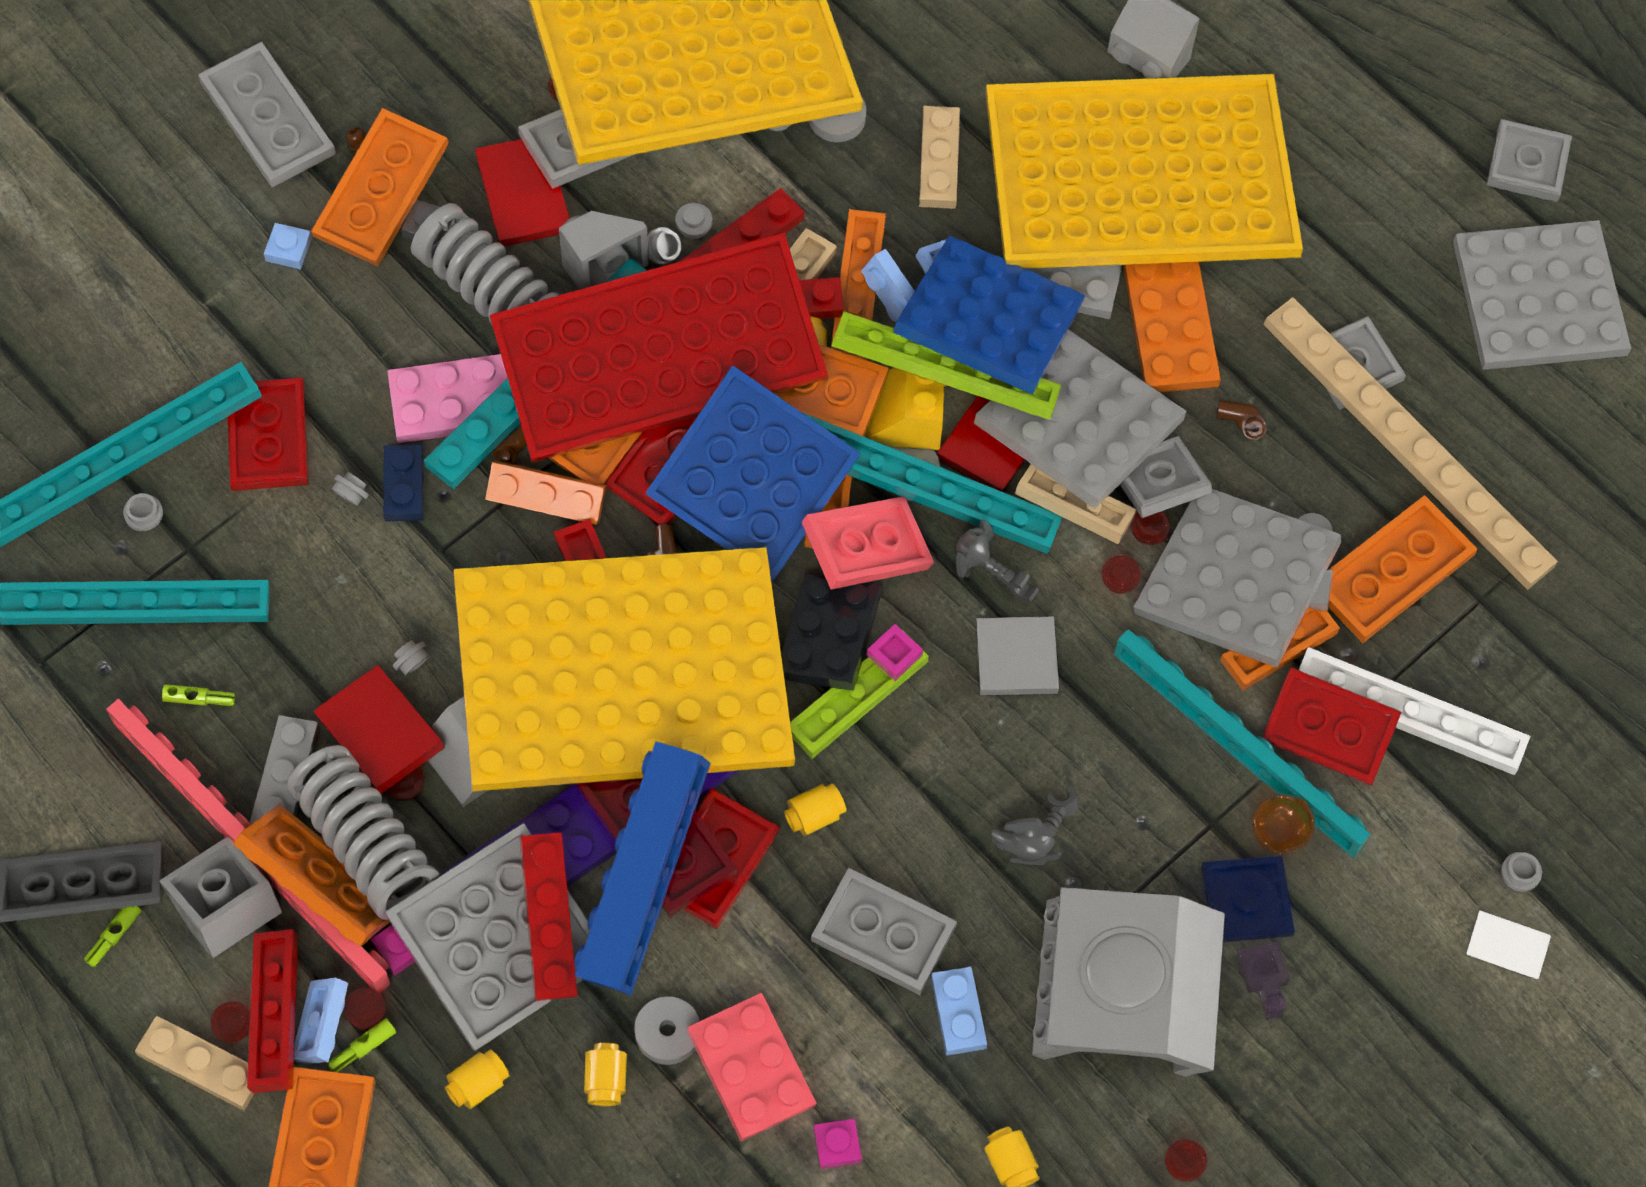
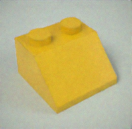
M897 368L890 369L865 438L888 447L940 450L944 384Z

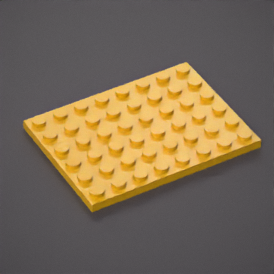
M528 0L578 165L862 111L863 100L827 0Z
M1274 74L986 85V102L1003 257L1006 264L1018 265L1025 269L1301 258L1303 245Z
M767 547L454 569L472 792L643 778V760L647 752L653 750L656 741L702 755L711 763L708 773L794 766L795 753Z

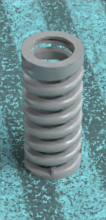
M449 203L435 210L421 224L412 240L411 253L426 267L433 268L434 274L441 280H447L448 286L453 291L461 293L462 299L468 304L475 305L476 311L483 317H488L491 324V314L559 295L557 292L547 294L548 285L542 279L534 280V273L530 268H520L519 259L515 255H506V248L501 243H492V235L486 230L478 231V223L473 218H469L457 204ZM450 220H452V222H451V224H450V226H449V228H448L447 223H448ZM440 230L446 231L442 238L433 245Z
M336 745L320 749L309 755L294 769L288 780V792L300 803L303 813L308 818H311L313 827L322 834L323 841L333 849L336 859L341 864H344L346 873L355 880L358 890L367 896L369 905L380 919L388 920L385 911L439 877L438 871L433 866L427 865L425 853L421 850H416L414 838L409 834H404L403 823L393 818L392 808L388 804L382 803L381 793L377 789L371 788L370 778L365 773L360 772L359 763L346 747ZM326 761L327 764L314 773L304 786V779L310 770L321 762ZM355 787L349 795L331 805L341 793ZM364 802H367L363 806V808H361L358 812H356L355 814L346 819H343V817L356 806ZM374 818H377L376 821L367 829L354 835V833L366 822ZM389 833L380 843L365 850L378 837ZM399 849L389 860L377 865L389 853ZM405 867V871L399 873L394 878L389 880L397 871ZM420 876L423 878L421 884L410 893L396 898L394 895L411 885Z

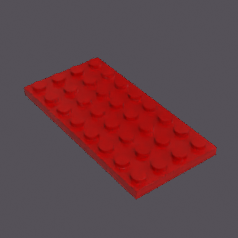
M785 232L490 315L532 463L698 416L732 365L774 394L828 379L826 366Z

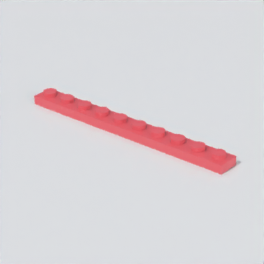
M117 699L106 709L113 724L224 838L229 836L234 842L239 833L251 825L241 813L237 812L233 816L224 807L227 801L213 785L206 788L198 780L201 774L188 759L185 758L180 762L171 753L175 750L174 746L160 731L154 735L146 727L149 721L136 706L133 705L128 709ZM251 862L270 885L378 995L390 985L386 972L389 966L375 950L367 953L362 947L343 937L336 927L321 915L311 911L305 902L289 889L279 885L276 879L258 864Z

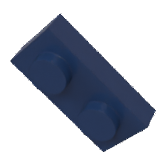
M422 445L384 446L383 516L385 521L423 520Z

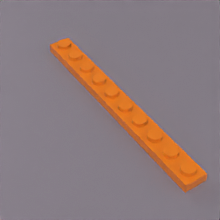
M849 209L840 274L844 312L873 321L876 293L867 285L861 270L875 254L882 251L886 213ZM841 317L835 318V319H834V326H833V334H832L831 348H832V349H835V350H838V351H841V352H844V353H847V354H850V355H853V356H856V357H859V358H862V359H865V360H868V358H865V357H862V356H859V355H856V354H851V353H848V352H846V351H844V350H841V349L832 347L833 339H834L835 333H836V331H837L838 325H839L840 320H841ZM845 476L821 512L849 507L852 476ZM806 534L805 547L812 548V545Z

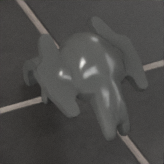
M982 520L980 528L970 529L958 538L955 552L957 553L956 570L959 577L962 579L964 576L968 578L971 574V568L984 567V570L989 571L993 577L996 576V579L1002 580V583L1007 585L1011 593L1020 600L1031 602L1039 589L1026 583L1030 578L1028 574L1020 571L1015 573L1012 570H1008V567L1002 566V563L996 562L995 558L990 557L989 543L994 537V532L987 521Z
M1068 787V799L1065 801H1058L1052 793L1048 794L1047 801L1050 812L1043 823L1039 818H1025L1007 822L1004 829L1006 831H1014V833L1008 834L992 829L990 832L992 842L1001 850L1013 853L1009 859L1013 863L1044 865L1047 861L1059 859L1061 856L1059 851H1050L1055 844L1052 836L1056 835L1057 829L1065 817L1077 812L1079 803L1076 790Z

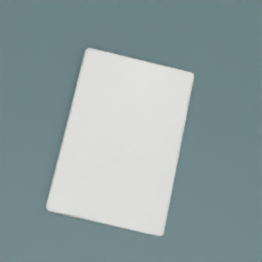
M1479 911L1467 955L1534 979H1539L1551 936Z

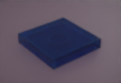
M1283 856L1203 862L1201 868L1207 907L1225 913L1223 942L1290 937L1294 935L1295 929Z

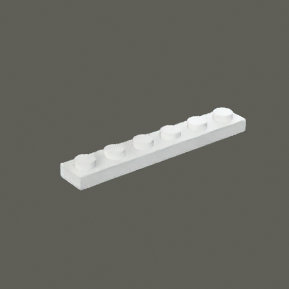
M1309 647L1299 668V671L1401 711L1402 713L1396 728L1512 775L1516 774L1530 736Z

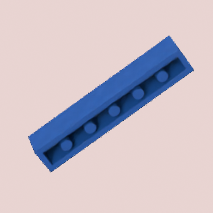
M657 741L654 744L653 750L647 752L642 764L644 776L640 788L633 792L629 801L628 810L631 814L626 828L620 830L616 839L615 850L617 854L613 866L607 868L602 879V890L604 892L600 904L593 908L589 917L588 928L590 932L586 944L579 948L575 957L576 977L629 996L632 995L711 764L702 755Z

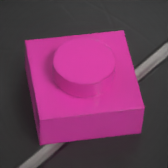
M894 624L867 649V656L896 681L923 656V649Z
M392 925L370 939L372 946L386 961L394 976L415 962Z
M855 1118L814 1125L813 1131L820 1169L861 1163L862 1157Z

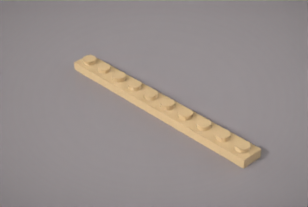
M1293 297L1265 319L1264 326L1343 403L1527 590L1556 566L1558 561Z

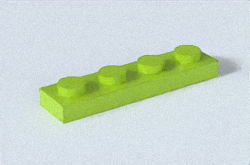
M923 651V656L896 681L868 657L861 664L854 691L831 688L790 722L792 739L813 759L927 664L929 656Z

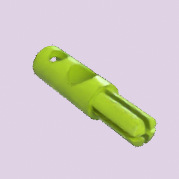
M164 684L162 701L207 706V704L233 706L235 694L232 692L210 691L208 688ZM193 691L198 693L195 699H187L189 693Z
M138 906L121 908L99 935L100 939L84 957L85 962L92 967H96L111 946L114 947L141 914L142 910ZM114 925L122 926L121 932L117 934L111 933L110 930Z
M387 1018L383 1019L361 1037L351 1042L348 1048L327 1062L331 1072H339L357 1058L361 1059L397 1032Z

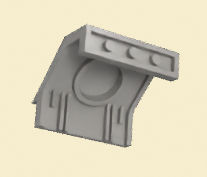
M1061 887L1059 897L1047 900L1044 912L1045 923L1043 945L1040 953L1041 966L1037 989L1032 1056L1046 1060L1074 1052H1098L1164 1059L1174 1063L1173 1073L1185 1077L1213 1071L1225 913L1181 896Z

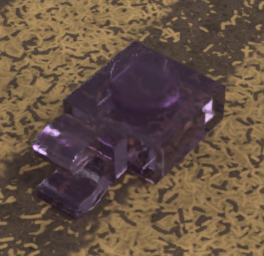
M1278 942L1238 950L1237 959L1248 993L1261 992L1262 1006L1267 1020L1283 1017L1282 1010L1286 1009V1004L1279 986L1288 984L1289 975Z

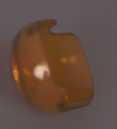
M1284 794L1271 796L1259 804L1252 816L1253 836L1263 849L1273 854L1291 855L1303 849L1315 832V816L1307 802L1302 798H1295Z

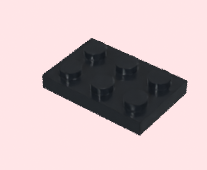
M805 573L781 652L784 680L854 691L882 595L881 585L866 582L830 589L825 576Z

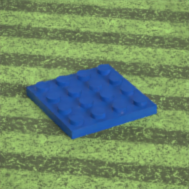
M949 235L896 321L893 333L1033 395L1080 310L1085 295L1018 265H1008L1003 258Z
M732 365L645 494L726 550L767 547L771 580L774 581L806 535L802 525L803 519L807 514L818 513L823 510L861 453Z

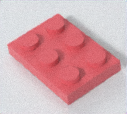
M905 497L807 514L802 521V525L830 589L925 571L934 564V560Z
M762 993L687 1028L686 1031L741 1142L816 1106L817 1103Z

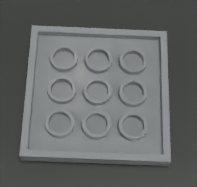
M1599 220L1455 234L1453 245L1482 370L1628 356L1631 345Z
M1068 330L1042 377L1043 379L1061 384L1051 419L1048 420L990 400L976 414L974 424L1095 509L1184 421L1187 411Z
M1212 489L1211 494L1190 501L1133 607L1134 613L1142 618L1278 667L1341 544V534Z
M524 823L385 911L389 922L473 1051L481 1048L552 1001H535L520 849V837L531 835ZM568 891L575 963L576 954L579 948L586 944L590 929L588 928L587 919ZM576 977V984H578L582 979Z

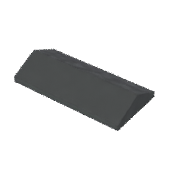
M162 841L0 860V922L161 903L165 892L159 882L165 877Z

